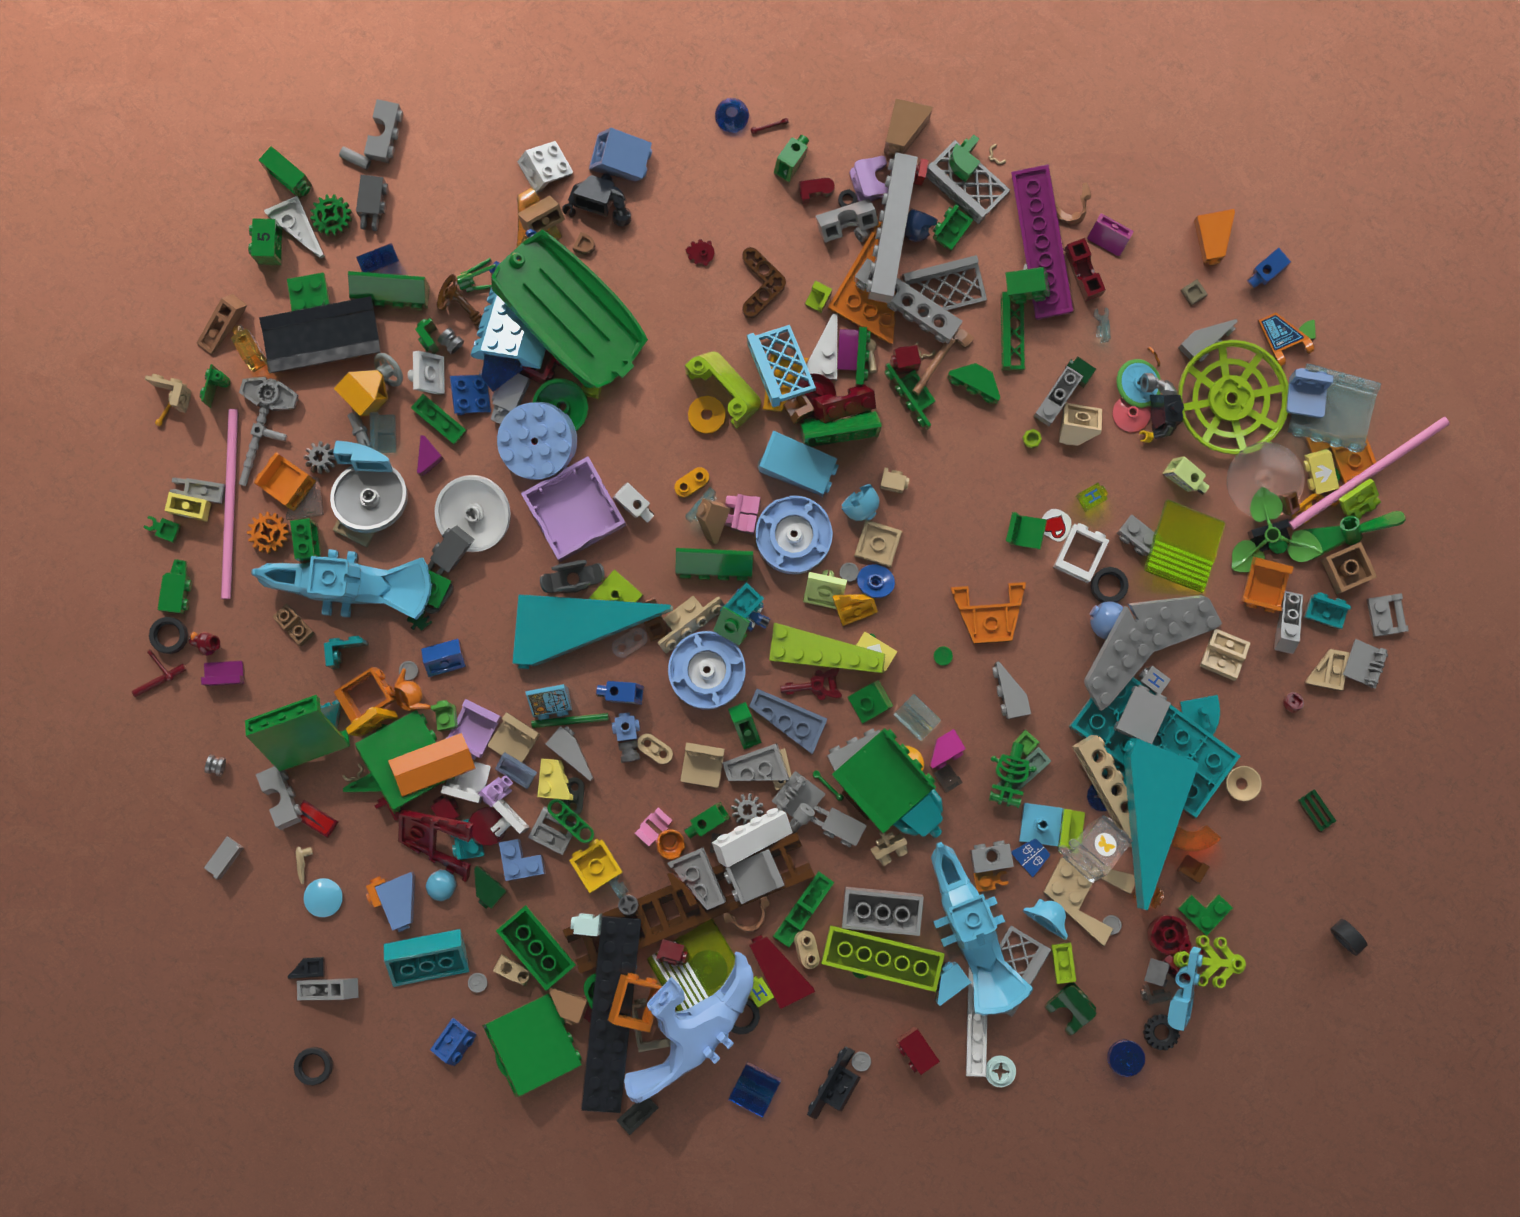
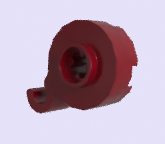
M1160 915L1150 923L1147 930L1148 941L1156 951L1164 954H1175L1185 951L1190 955L1192 946L1186 928L1187 925L1182 919L1172 915ZM1170 930L1169 934L1171 937L1165 938V932ZM1201 948L1200 955H1203L1204 950Z

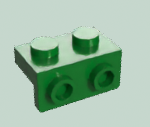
M956 204L953 209L949 207L945 212V220L942 224L938 222L933 229L935 233L933 239L950 251L953 250L973 222V219L958 209L959 206Z
M431 318L428 320L423 319L415 328L420 336L418 341L426 352L431 351L435 354L439 349L429 335L437 327Z

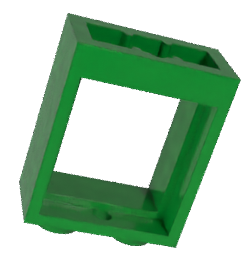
M270 146L259 159L264 169L294 195L298 196L299 199L302 196H306L312 186L307 176Z
M310 518L290 521L294 558L300 563H309L311 556L322 557L318 524Z

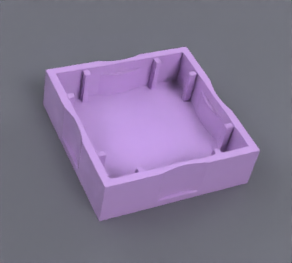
M588 456L567 467L557 476L544 480L521 493L559 562L626 526L623 517Z

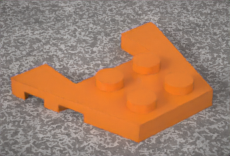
M1312 436L1305 438L1310 453L1330 449L1343 485L1376 463L1367 436ZM1335 490L1325 492L1326 496H1328ZM1339 500L1330 505L1331 508L1339 504Z
M1026 582L1008 583L1009 603L970 606L968 586L951 587V593L973 644L1012 641Z

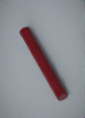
M181 664L168 671V673L175 677L187 669L184 664ZM162 674L132 690L133 696L137 697L166 682V675Z

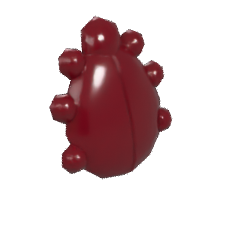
M699 239L698 243L692 241L691 246L685 249L686 253L690 254L688 256L689 260L694 259L695 264L700 262L704 266L708 265V262L713 259L715 254L712 242H703L702 239Z

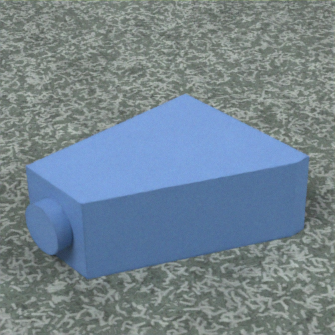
M414 872L407 873L375 887L392 931L398 929V932L410 928L408 924L413 923Z

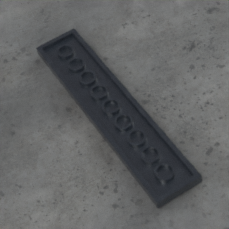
M601 916L581 1111L621 1112L630 1028L614 1025L608 1018L621 974L627 976L628 973H636L641 927L640 918ZM632 983L627 984L619 1012L620 1015L631 1017L634 992V984Z

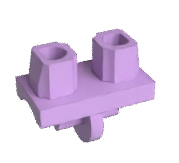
M506 775L502 778L498 777L478 794L483 797L484 803L493 807L498 800H502L512 792L509 787L513 782Z

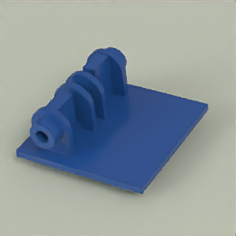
M486 375L450 376L454 414L462 416L465 413L491 412Z

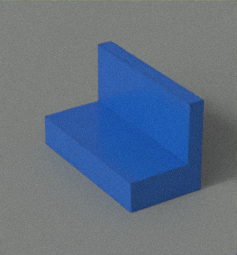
M459 639L421 649L423 664L428 677L466 667Z

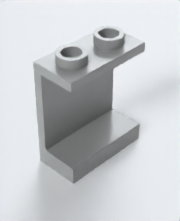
M1142 685L1135 686L1131 690L1132 694L1120 720L1116 722L1113 729L1130 738H1138L1152 744L1171 703L1166 701L1167 697L1157 693L1154 695L1149 693L1150 689Z
M769 849L726 868L727 872L724 873L728 884L732 883L735 888L732 893L736 902L740 901L741 904L784 886Z

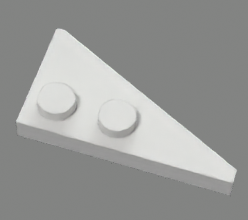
M298 196L264 210L268 217L276 219L283 229L319 258L325 257Z
M832 314L806 364L810 374H821L829 380H837L838 314Z

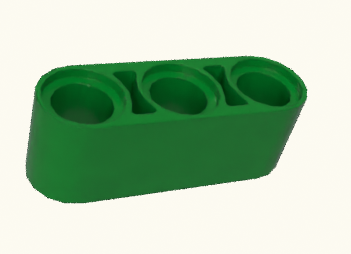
M555 799L548 804L547 809L550 815L580 842L589 843L594 839L595 832L593 828L563 801ZM558 802L562 805V811L555 814L552 811V805ZM571 815L577 820L573 827H569L566 824L567 817ZM583 829H589L591 832V837L588 840L581 838L580 833Z

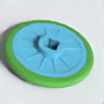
M1133 359L1123 364L1119 369L1117 388L1121 397L1128 404L1138 408L1148 407L1151 405L1150 395H1160L1161 392L1157 388L1153 392H1143L1137 382L1140 383L1141 376L1144 373H1152L1159 380L1161 378L1158 371L1149 362Z

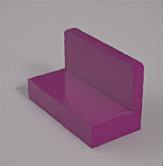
M1101 213L1087 239L1120 256L1134 231Z
M243 661L204 663V677H201V685L244 684Z

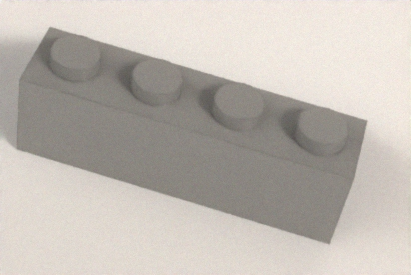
M845 886L842 928L920 936L924 897L922 894Z

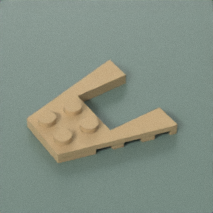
M1061 857L1043 892L1050 899L1059 903L1072 919L1078 922L1101 945L1105 946L1113 928L1079 911L1095 877L1131 894L1135 886L1134 875Z

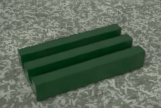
M1315 789L1298 799L1319 832H1322L1325 828L1336 822V819ZM1311 795H1313L1317 803L1320 805V807L1328 817L1329 821L1326 820L1320 809L1317 807V805L1311 798ZM1305 799L1308 800V802L1311 804V806L1313 807L1321 821L1324 823L1322 826L1318 822V820L1316 819L1308 805L1305 803Z

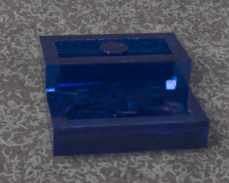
M747 1061L728 1100L763 1117L782 1079Z

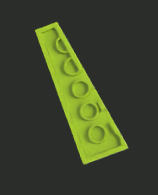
M774 623L769 660L883 673L886 654Z

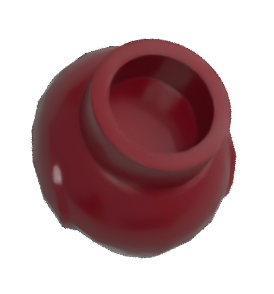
M193 632L188 640L189 644L197 647L202 655H212L220 648L219 637L210 632H202L200 634Z

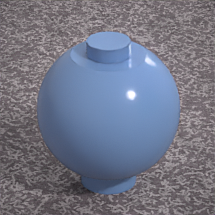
M1104 602L1098 606L1095 605L1090 612V624L1094 633L1102 639H1107L1124 607L1116 602Z

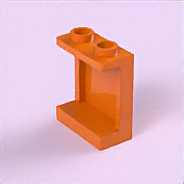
M276 452L269 459L264 469L257 475L254 483L294 512L316 483V480Z
M1253 556L1241 601L1246 602L1247 607L1257 609V606L1265 607L1264 611L1276 613V610L1282 611L1281 604L1289 574H1292L1294 567Z

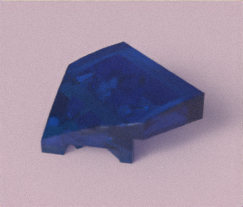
M485 354L481 377L492 392H494L524 368L517 359Z

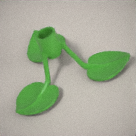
M1261 487L1252 498L1250 512L1255 521H1267L1269 528L1265 531V540L1257 547L1250 540L1239 542L1233 549L1232 569L1238 572H1249L1253 556L1265 559L1264 553L1259 549L1267 542L1274 543L1279 539L1290 543L1287 549L1288 554L1297 562L1309 561L1321 555L1323 550L1318 539L1306 530L1293 532L1292 540L1281 536L1278 528L1272 527L1270 519H1276L1280 516L1283 505L1276 494L1265 487Z

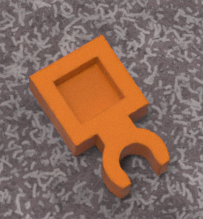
M993 870L973 873L975 888L978 892L996 889V883L1000 885L1009 884L1008 881L1002 882L1000 880V876L1007 874V871H999L996 875H993Z

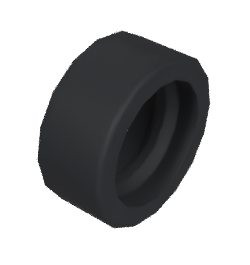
M1107 567L1094 575L1090 587L1095 599L1101 603L1118 602L1126 595L1129 584L1124 572L1118 568ZM1104 575H1114L1119 579L1121 588L1117 595L1108 597L1100 592L1098 584Z
M163 617L152 624L149 630V640L154 649L162 653L173 654L182 650L186 645L188 631L183 622L172 617ZM167 624L176 626L180 633L178 642L170 647L160 644L157 637L159 629Z
M1340 919L1330 929L1334 937L1355 956L1368 946L1364 937L1344 919Z
M748 998L746 1005L753 1012L751 1023L745 1027L734 1025L731 1032L739 1035L748 1034L758 1025L760 1019L759 1009L750 998Z
M311 1047L298 1054L293 1068L299 1081L313 1086L328 1079L332 1073L333 1063L327 1051L322 1048ZM312 1054L320 1056L325 1064L323 1073L315 1078L306 1076L302 1070L303 1060Z

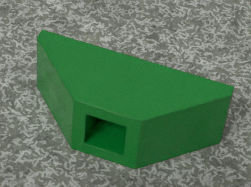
M977 363L949 371L947 378L950 379L949 382L953 385L964 386L967 392L973 395H981L987 403H998L1000 394L992 371Z

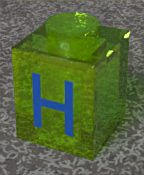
M1096 483L1078 493L1076 497L1084 511L1087 512L1108 499V493L1103 485L1100 486L1099 483Z

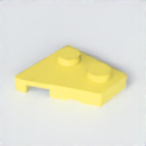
M541 758L537 797L573 800V795L569 793L567 786L569 782L564 773L562 760Z

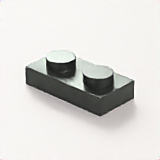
M649 1097L640 1103H634L617 1119V1122L631 1135L659 1107Z

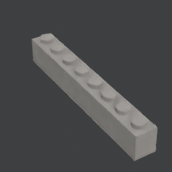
M896 152L894 158L889 160L888 170H891L885 181V187H888L882 198V204L885 206L884 211L881 210L879 215V222L882 223L881 228H877L875 239L879 240L878 245H874L872 254L875 257V262L871 263L869 274H872V279L868 280L866 291L869 292L868 299L891 303L894 297L918 159L916 156Z

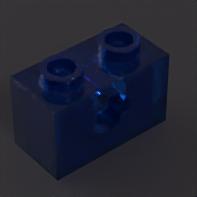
M392 243L356 257L362 272L368 273L399 262Z

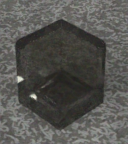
M949 764L933 773V776L945 793L963 783Z

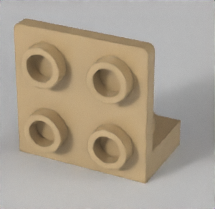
M152 374V377L145 376V380L153 386L171 390L168 398L170 405L180 412H187L192 391L187 388L186 384L174 378L168 381L163 379V376Z
M506 712L502 718L503 722L488 743V747L500 755L506 752L518 761L523 762L539 738L540 733Z
M686 742L681 781L717 788L719 786L725 749Z

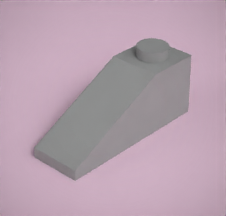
M560 726L547 741L546 745L588 780L592 781L594 779L577 739L573 737L575 733L567 726L564 729Z
M358 978L297 981V1000H345L359 998Z

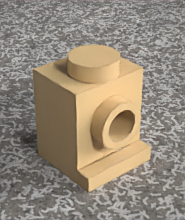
M885 467L880 489L902 493L904 489L908 488L910 478L904 476L903 472L892 470V472H888V468Z

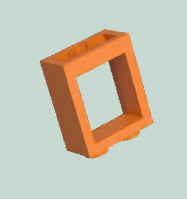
M371 667L334 691L335 696L351 722L356 718H360L365 713H360L348 691L371 676H374L387 698L374 707L383 709L396 701L395 691L390 685H387L384 680L386 676L381 669Z
M628 973L627 976L621 974L608 1020L614 1025L650 1033L654 1015L648 1009L647 1003L662 988L657 983L658 980L646 977V980L639 979V975ZM628 983L651 988L642 1020L619 1014Z

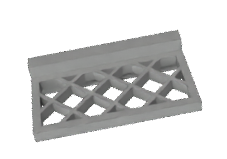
M954 140L928 165L926 177L975 222L980 224L985 216L1010 192V189L981 163L973 173L975 174V183H967L963 180L962 182L953 181L952 174L954 172L949 164L950 151L956 143L960 145ZM939 162H948V170H941L937 164ZM978 174H985L988 177V183H978ZM966 187H975L976 195H969L966 192ZM979 187H988L989 195H979ZM992 187H999L1003 193L1001 195H992ZM980 199H989L990 206L986 210L980 205Z
M977 255L902 274L903 282L910 286V284L918 283L923 286L921 294L925 288L933 292L932 301H934L937 295L946 300L942 307L945 310L987 300ZM975 268L976 277L973 282L963 277L967 270ZM949 274H955L960 277L955 287L945 281ZM933 278L941 282L937 291L927 286ZM962 279L971 284L966 294L957 289ZM943 284L953 289L948 298L938 293ZM973 286L980 290L981 298L974 299L968 295ZM954 291L964 296L961 303L956 304L950 300ZM926 310L918 313L921 317L928 315Z
M1010 926L1000 943L1001 951L1009 949L1012 960L1006 962H1012L1016 972L1015 961L1026 959L1027 969L1018 972V974H1023L1022 978L1031 986L1049 956L1051 949L1013 926ZM1012 931L1020 936V944L1010 946L1008 938ZM1006 941H1007L1008 947H1004V948H1003V946L1005 945V943H1006ZM1033 943L1039 947L1035 954L1027 956L1024 945ZM1022 946L1025 957L1014 959L1011 948ZM1019 1005L1013 1010L1006 1012V1014L1013 1017Z

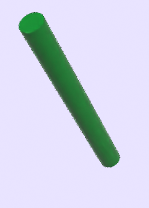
M608 713L532 720L531 726L532 728L608 721L609 716Z

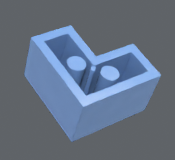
M520 839L499 842L505 881L546 874L543 855L523 858Z

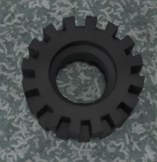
M1153 1015L1152 1018L1147 1019L1148 1022L1144 1024L1145 1029L1143 1033L1145 1035L1144 1039L1150 1046L1157 1050H1168L1178 1043L1180 1030L1174 1029L1169 1025L1167 1015ZM1158 1025L1167 1026L1169 1035L1166 1039L1159 1040L1156 1038L1154 1031Z

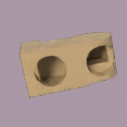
M501 954L493 969L494 972L523 986H526L532 975L526 967Z

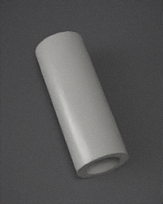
M344 146L340 150L339 157L366 170L369 168L371 159Z

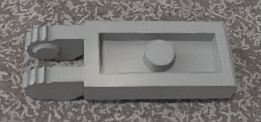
M172 478L174 484H183L185 488L184 491L170 489L171 493L204 499L214 503L222 504L225 484L189 478Z

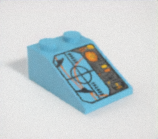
M564 684L525 691L532 716L534 718L538 717V720L549 719V715L557 714V717L569 715L568 711H572L569 689Z

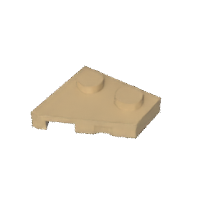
M1329 649L1306 679L1305 684L1342 691L1345 682L1343 672L1349 658V652Z

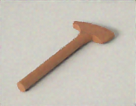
M959 328L949 344L946 342L943 344L912 392L915 395L920 394L950 347L956 341L962 346L967 347L974 337Z

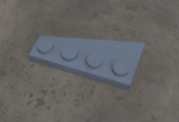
M756 689L749 707L813 754L827 718Z

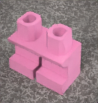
M741 494L727 496L725 505L735 510L734 515L728 514L725 526L731 527V530L754 535L760 497L744 496Z

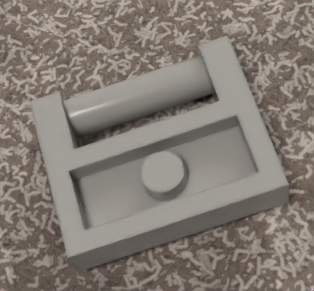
M1402 593L1367 599L1373 637L1409 631L1404 618L1401 601L1403 599ZM1390 601H1394L1398 627L1394 628L1389 607Z
M544 806L528 838L563 855L573 835L569 831L565 835L544 824L543 821L547 818L561 825L550 815L547 807ZM566 820V824L569 827H573L576 824L574 821L572 823Z

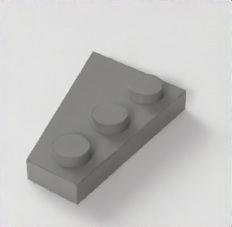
M778 744L770 745L722 763L728 781L790 780Z

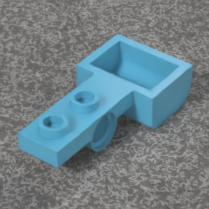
M1198 947L1191 949L1188 966L1182 967L1177 973L1176 983L1184 989H1178L1170 1002L1168 1023L1172 1028L1181 1031L1185 1030L1190 1021L1195 995L1194 988L1195 985L1198 986L1200 974L1197 973L1198 966L1201 967L1203 955H1200L1201 948ZM1182 974H1188L1191 980L1183 979Z

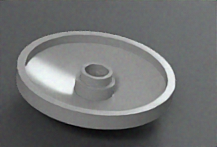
M351 466L339 475L333 484L330 494L331 507L338 521L346 528L360 533L377 532L392 525L404 512L408 499L404 479L395 468H393L392 472L355 471L353 466Z

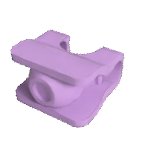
M885 156L858 160L855 162L854 167L851 168L849 174L858 202L870 199V201L881 199L883 194L887 193L888 187H885V183L878 181L875 176L876 171L886 166L887 160Z

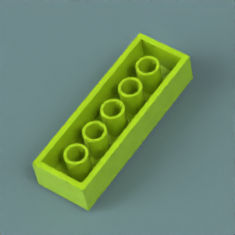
M830 925L821 964L936 992L945 953Z

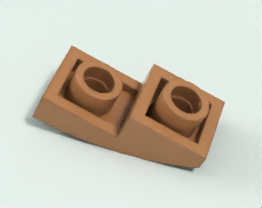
M287 603L272 616L299 646H302L315 634Z

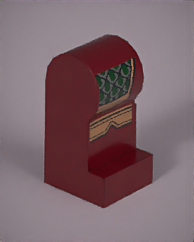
M830 178L799 181L802 204L809 203L811 197L822 196L828 198L833 195L835 189L834 181Z

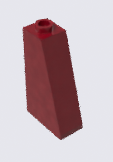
M761 934L751 939L752 943L749 946L780 1009L815 992L814 987L767 936L763 938Z

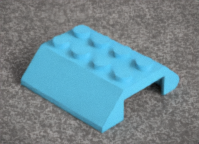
M491 287L487 302L490 305L484 308L485 313L482 315L479 330L477 331V336L480 339L474 341V347L470 354L471 357L487 360L485 354L514 358L519 359L522 366L540 369L546 348L530 332L518 316L492 291Z

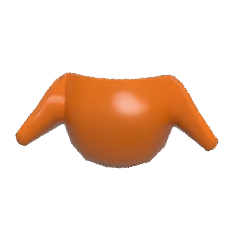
M403 668L394 686L397 705L407 711L430 709V705L420 703L423 698L420 686L414 681H404L406 669Z

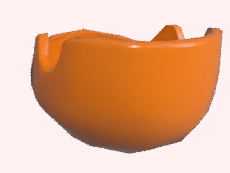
M673 829L664 830L656 839V850L663 858L668 860L679 858L685 849L684 837L679 831Z

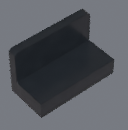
M1288 519L1272 524V527L1280 530L1282 536L1290 539L1287 530L1290 527ZM1268 525L1247 532L1250 541L1254 542L1256 547L1265 540L1264 534L1269 528ZM1268 542L1259 550L1262 552L1270 550Z

